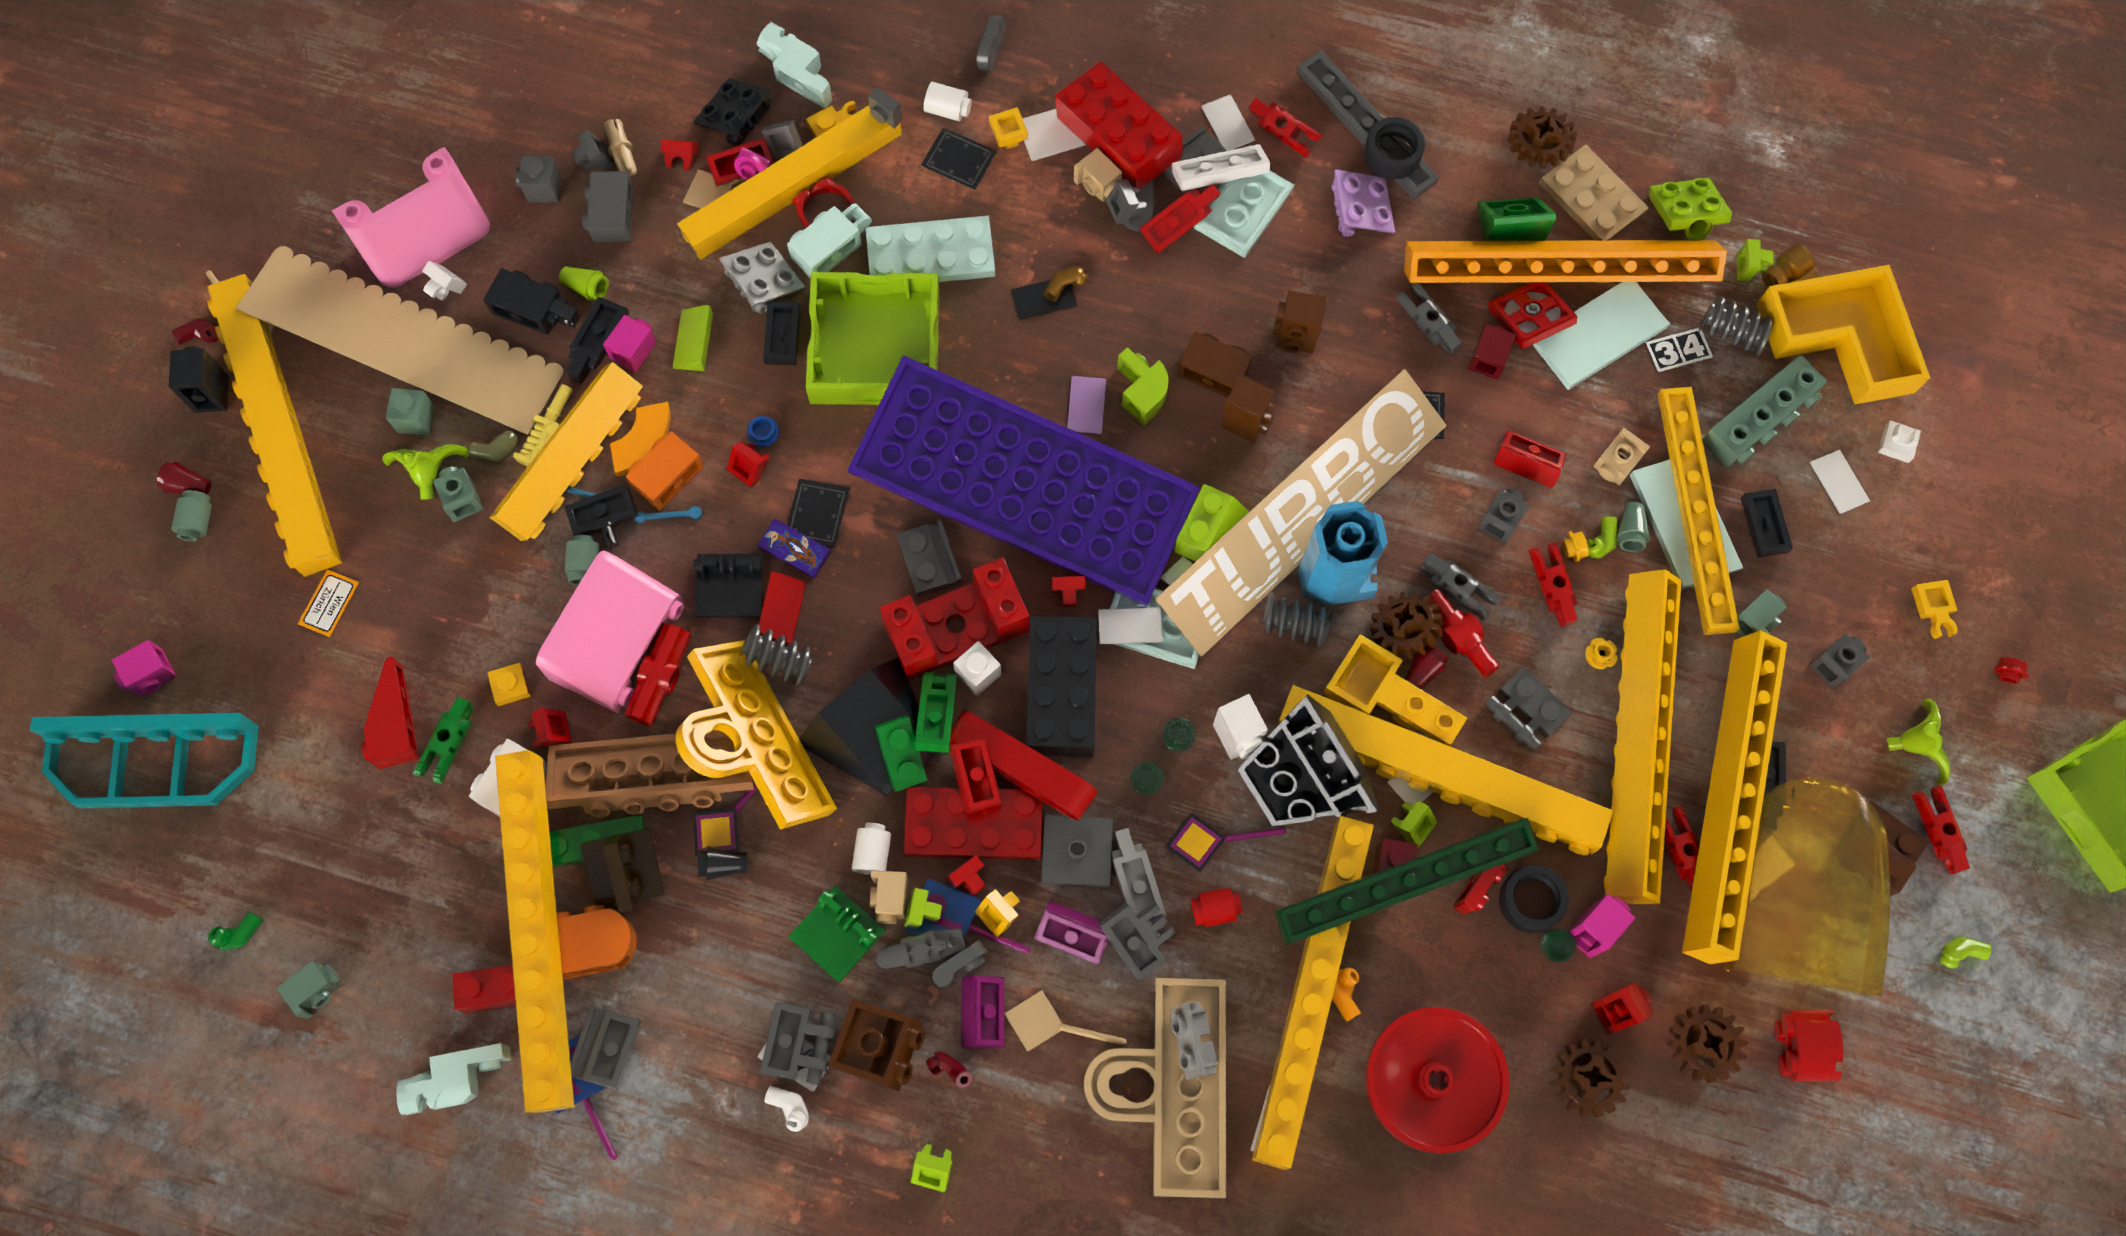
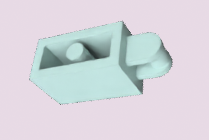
M852 204L842 213L833 206L827 212L824 211L817 215L813 223L805 230H800L791 237L787 243L790 258L810 279L811 272H829L862 246L860 234L866 230L865 227H869L872 219L857 204Z

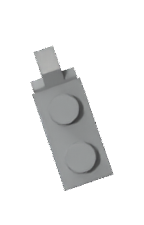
M1128 828L1116 831L1114 837L1118 850L1111 852L1112 862L1125 903L1130 906L1135 915L1139 914L1149 905L1156 903L1160 911L1151 920L1160 914H1164L1166 917L1146 849L1143 850L1141 843L1133 844Z

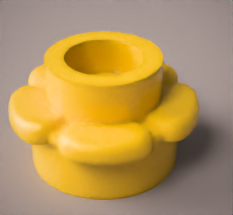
M1568 531L1567 539L1562 540L1564 554L1566 558L1572 557L1574 562H1579L1580 558L1588 557L1589 555L1586 538L1583 532L1573 533Z
M1595 638L1590 642V646L1586 647V659L1593 668L1605 669L1606 667H1612L1618 660L1616 655L1617 647L1610 640L1605 641L1603 638ZM1599 651H1604L1605 655L1601 656Z

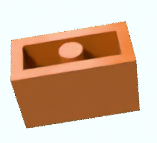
M670 431L665 437H660L655 441L651 451L642 460L639 459L631 465L625 477L631 488L660 512L704 468L700 455Z

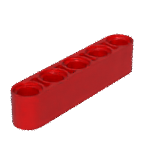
M963 710L952 725L950 745L985 737L993 771L1075 821L1081 819L1098 794V791L1084 779L967 710Z

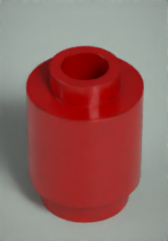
M1230 887L1198 893V897L1190 899L1196 926L1204 924L1206 928L1236 922L1237 914L1243 913L1239 893L1232 894Z

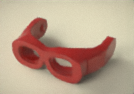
M831 177L820 180L814 185L812 190L806 189L793 198L798 218L805 229L811 224L805 218L804 210L808 202L816 195L824 193L839 194L846 200L849 206L856 204L847 189L833 181Z

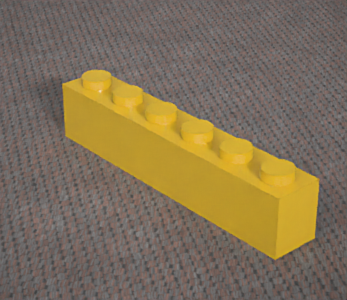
M613 362L604 365L489 518L520 541L528 540L530 537L535 539L546 525L542 520L548 512L555 513L564 502L565 498L562 494L568 486L573 488L584 475L581 469L588 460L593 462L601 453L603 446L600 443L606 435L611 437L622 424L619 418L624 411L630 412L641 399L638 393L643 386Z

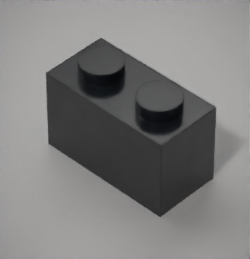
M194 346L185 347L183 350L171 351L169 388L194 413L227 411L229 375L204 348Z

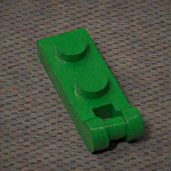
M923 672L915 751L949 753L957 689V673H947V676L934 675V672Z

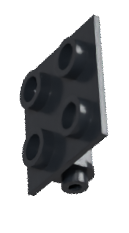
M728 78L720 86L719 91L710 102L703 107L701 113L693 122L696 125L728 134L726 140L731 145L736 146L744 141L745 137L749 134L748 130L754 129L753 123L757 124L765 112L770 109V102L772 100L768 95L771 91L767 88Z
M763 553L697 554V559H694L693 562L694 572H696L695 617H761Z

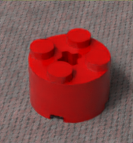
M1832 1009L1785 1010L1782 1020H1775L1776 1041H1782L1784 1054L1778 1057V1069L1781 1077H1789L1792 1082H1833L1840 1080L1842 1071L1835 1072L1836 1062H1843V1040L1839 1022L1830 1020V1016L1835 1014Z

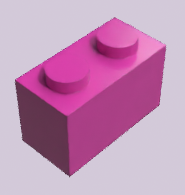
M1607 894L1589 905L1564 936L1591 959L1610 949L1634 921L1635 917L1629 912V906L1622 899Z

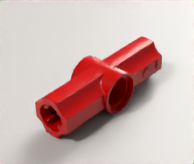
M672 624L663 625L650 656L647 655L639 667L636 679L638 684L624 714L627 718L636 723L653 727L666 695L673 692L680 675L679 665L691 640V633Z

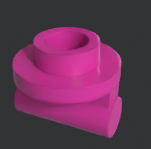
M742 147L735 160L734 167L743 179L748 180L768 168L771 160Z

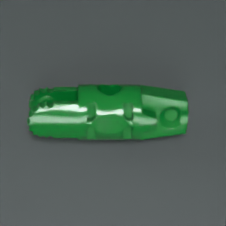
M457 697L449 712H443L413 771L414 775L423 777L435 756H437L440 760L432 780L439 784L443 783L456 757L455 755L458 753L465 735H467L472 724L469 721V717L474 707L469 701Z

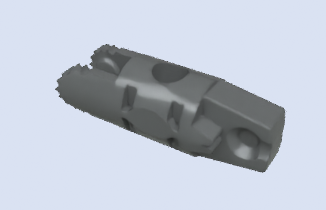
M1413 283L1411 285L1414 294L1422 302L1420 306L1416 307L1404 292L1396 295L1397 301L1434 346L1439 343L1449 355L1460 348L1461 341L1454 333L1457 330L1456 326L1420 283Z
M1430 553L1422 562L1421 569L1432 577L1430 582L1483 621L1489 616V612L1483 605L1472 598L1474 593L1493 606H1497L1502 600L1498 594L1476 580L1468 572L1459 568L1457 564L1449 559L1445 562L1433 553Z
M961 928L930 930L920 935L900 938V943L890 945L888 948H882L877 953V966L889 969L890 967L895 968L906 965L909 969L923 963L940 961L966 948L964 934Z

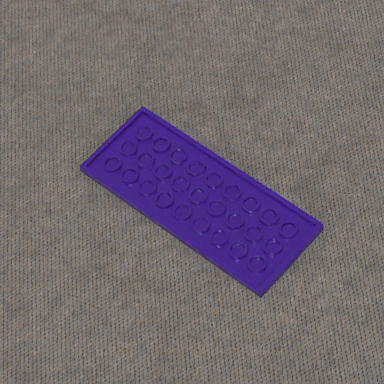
M904 355L847 469L848 473L1073 574L1085 576V579L1145 606L1148 605L1200 489L1199 486Z

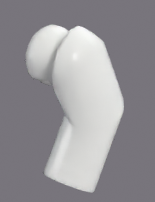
M769 1086L765 1103L783 1109L787 1120L785 1124L789 1130L793 1132L802 1130L809 1120V1113L802 1097L797 1093Z

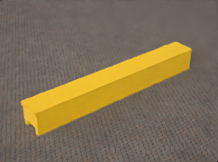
M868 105L677 223L686 242H689L697 257L702 260L792 204L793 198L806 189L812 190L814 185L826 177L833 178L901 136V122L895 129L887 123L882 124L871 115L870 106Z

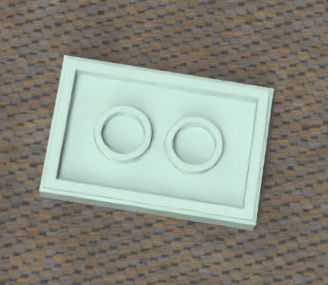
M1272 171L1222 183L1218 188V191L1221 193L1220 197L1209 204L1212 212L1208 214L1207 218L1197 224L1194 229L1246 258L1293 191L1294 184Z
M1155 588L1147 606L1115 592L1110 609L1159 608L1161 606L1155 599L1163 591ZM1162 607L1163 642L1114 644L1195 669L1199 657L1197 651Z

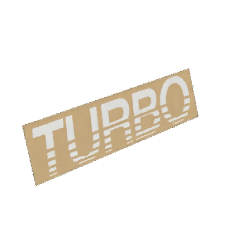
M1403 369L1155 599L1201 657L1300 565L1314 527L1322 519L1330 505L1353 501L1364 504L1447 426L1406 369Z

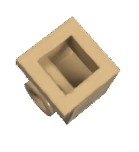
M1098 148L1074 166V182L1077 185L1082 183L1090 195H1096L1102 202L1107 199L1117 180H1122V172Z
M1623 428L1593 467L1599 471V474L1605 480L1620 486L1650 446Z
M871 870V879L873 883H877V887H871L870 908H875L876 922L896 924L897 919H905L908 888L907 873Z

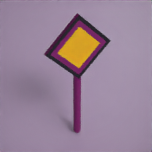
M755 783L754 790H748L732 809L693 813L696 856H698V849H707V846L740 852L737 813L757 791L758 787Z
M1191 813L1168 842L1166 848L1201 872L1223 842L1285 834L1287 830L1282 827L1223 836Z

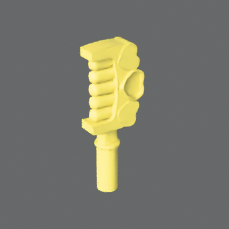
M561 384L552 403L547 408L545 416H534V429L530 432L531 436L527 437V442L523 444L524 449H521L519 453L514 452L513 458L517 462L528 467L557 429L559 424L556 421L558 417H561V412L573 392L572 388Z

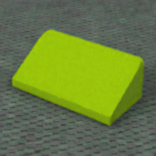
M710 305L681 310L673 369L705 372L714 315Z

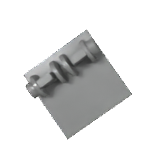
M771 241L719 259L724 265L725 275L732 279L735 283V288L741 291V296L747 298L751 309L759 314L767 311L768 301L805 289L804 284Z

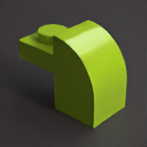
M1127 347L1118 355L1117 369L1133 384L1123 392L1122 406L1145 426L1162 410L1165 404L1169 382L1168 373L1160 360L1149 368L1147 360L1141 354H1134Z

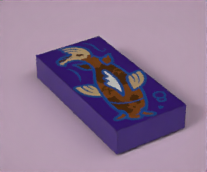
M775 518L757 545L760 550L813 579L817 577L831 554V550Z

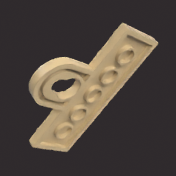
M1156 978L1154 1049H1110L1094 1058L1087 1068L1084 1077V1094L1094 1112L1104 1119L1115 1122L1154 1123L1153 1197L1226 1198V980ZM1200 1002L1201 1009L1205 1008L1210 1034L1199 1036L1200 1041L1213 1042L1219 1065L1215 1066L1217 1071L1215 1074L1202 1075L1186 1080L1185 1072L1179 1063L1180 1051L1177 1038L1171 1029L1170 1010L1186 1003ZM1130 1068L1143 1069L1153 1079V1094L1144 1102H1130L1124 1096L1115 1095L1109 1089L1111 1077L1115 1074H1123Z

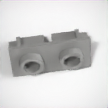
M1200 1002L1186 1003L1170 1010L1171 1029L1177 1038L1180 1051L1179 1063L1185 1072L1186 1080L1202 1075L1217 1073L1215 1066L1219 1065L1213 1042L1200 1041L1199 1036L1210 1034L1205 1008L1201 1009Z

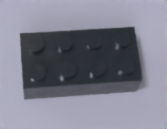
M1030 616L1026 745L1043 756L1094 757L1097 617Z

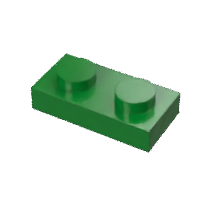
M904 715L875 725L874 728L893 790L897 792L928 781L920 753L915 751V736L909 717Z

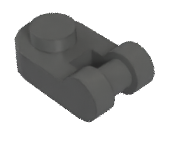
M978 940L934 969L931 974L932 984L938 989L946 988L952 982L953 974L965 967L967 972H970L984 963L985 959L982 955L988 951L982 941Z

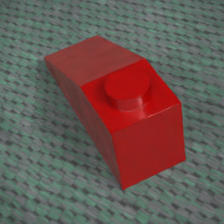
M393 656L385 659L363 729L365 741L361 742V749L365 760L378 769L420 759L403 665Z
M1637 981L1591 1003L1608 1035L1639 1024L1654 1013L1650 1007L1652 1005L1650 995L1644 987H1639Z

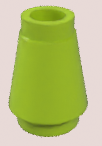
M565 266L559 274L561 284L589 301H594L598 297L604 298L608 291V278L603 276L601 271Z

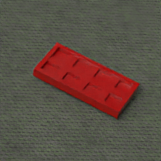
M908 787L906 795L904 856L972 858L977 855L978 858L1041 860L1042 801L1025 790L998 789L1002 804L966 814L959 788Z

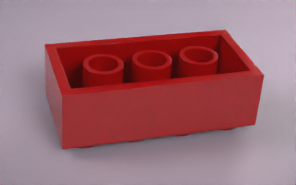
M1102 61L1055 95L1057 118L1092 151L1098 148L1122 172V179L1129 180L1131 187L1138 188L1139 190L1171 167L1172 163L1177 162L1183 157V135Z

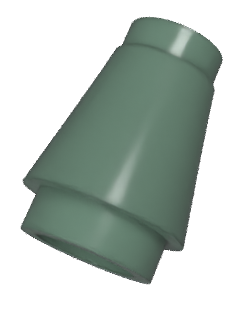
M1629 502L1625 505L1617 533V541L1620 548L1624 551L1640 552L1646 548V544L1650 541L1645 506L1642 503Z

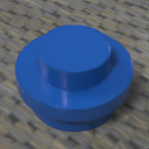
M759 416L749 423L747 437L756 447L766 448L777 441L779 428L772 418Z

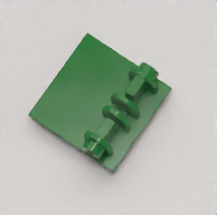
M835 885L830 892L826 890L817 900L819 902L818 905L788 937L840 983L886 930Z

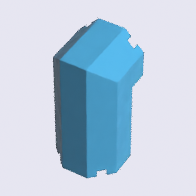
M1358 501L1329 506L1322 519L1314 527L1297 571L1303 597L1328 606L1374 598L1378 590L1377 582L1371 583L1370 577L1372 574H1377V563L1388 543L1382 516L1375 512L1372 514L1367 511L1365 505Z

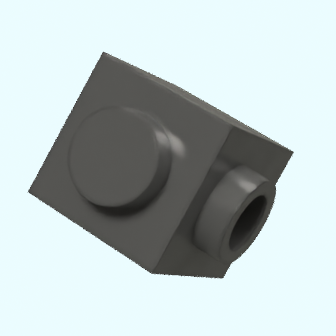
M521 156L520 168H517L515 171V181L517 187H521L527 202L559 203L561 174L553 156Z

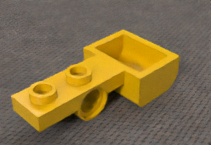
M1360 634L1324 691L1326 697L1366 714H1370L1374 706L1378 705L1391 713L1394 721L1404 728L1412 731L1419 730L1435 741L1451 746L1467 717L1396 675L1395 672L1403 660Z

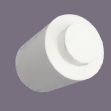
M931 82L924 100V112L960 122L963 116L968 117L972 99L968 98L967 91Z
M865 823V828L857 829L851 868L853 872L871 875V870L886 871L891 833L885 831V825Z

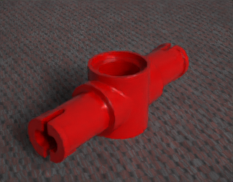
M1441 589L1430 593L1428 596L1431 599V603H1437L1442 615L1444 626H1441L1443 634L1441 639L1445 646L1453 654L1460 652L1463 657L1467 656L1484 679L1494 674L1500 665L1483 645L1485 642L1483 639L1484 630L1478 619L1469 612L1463 614L1461 610H1456Z

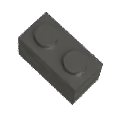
M628 171L590 172V184H585L584 189L585 200L588 203V212H583V227L585 231H589L593 242H631L634 187Z

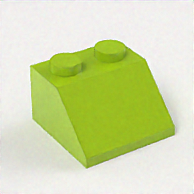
M1203 484L1177 537L1174 552L1196 562L1249 511L1233 496Z

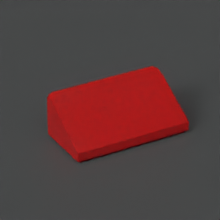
M765 138L706 156L716 187L742 179L734 167L735 160L742 147L771 160L770 166L774 163Z
M1507 430L1495 457L1494 464L1544 486L1553 488L1562 472L1567 454Z
M771 572L759 621L760 636L770 629L773 631L772 641H775L781 634L785 636V644H789L794 640L806 582L781 573Z
M985 737L951 745L950 754L965 813L970 814L1002 804Z

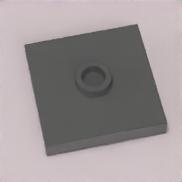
M1045 815L1041 884L1110 888L1113 818L1081 817L1079 821H1075L1068 816Z

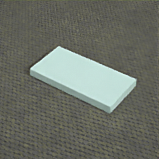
M1621 282L1574 311L1578 316L1577 324L1535 343L1533 346L1567 390L1667 329L1670 323L1637 282Z
M1670 459L1632 471L1629 476L1641 503L1645 506V512L1673 575L1681 580V590L1693 587L1694 582ZM1717 511L1730 575L1740 572L1743 566Z

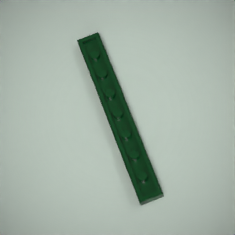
M1521 818L1276 909L1274 914L1284 942L1289 945L1539 851L1528 818Z

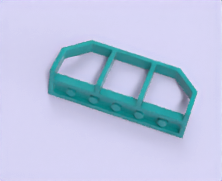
M241 713L31 717L30 731L43 737L45 742L42 773L73 806L78 808L218 805L247 779L255 769L259 725ZM216 735L217 738L224 740L238 739V735H244L242 764L208 795L184 796L190 740H203L204 736ZM170 736H176L170 795L122 797L128 742L135 741V737H147V739L152 741H168ZM78 738V741L87 743L100 742L101 738H112L114 740L107 797L80 798L57 773L60 744L65 743L66 739Z

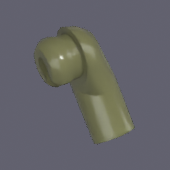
M505 431L490 444L472 442L469 455L471 458L501 462L515 450L518 438L515 433Z

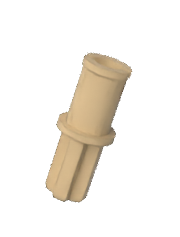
M613 119L606 121L603 129L609 142L608 152L614 158L618 172L628 171L629 176L635 175L637 169L631 153L633 146L626 138L622 121L616 119L617 128H615Z

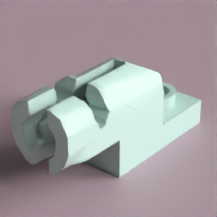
M772 22L767 24L758 38L757 46L760 47L758 51L773 62L776 80L826 109L832 102L829 82L818 74L821 69L818 51L797 39L793 34L784 36L785 30Z
M498 1043L429 1057L431 1073L429 1070L397 1082L396 1096L399 1112L406 1116L424 1112L426 1104L431 1109L438 1110L471 1101L479 1095L476 1067H479V1072L500 1069L501 1062L511 1061L510 1046Z

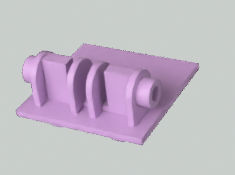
M1335 169L1334 183H1332L1331 188L1335 196L1336 215L1340 216L1338 218V229L1342 232L1343 236L1354 235L1356 228L1394 234L1395 227L1386 178Z

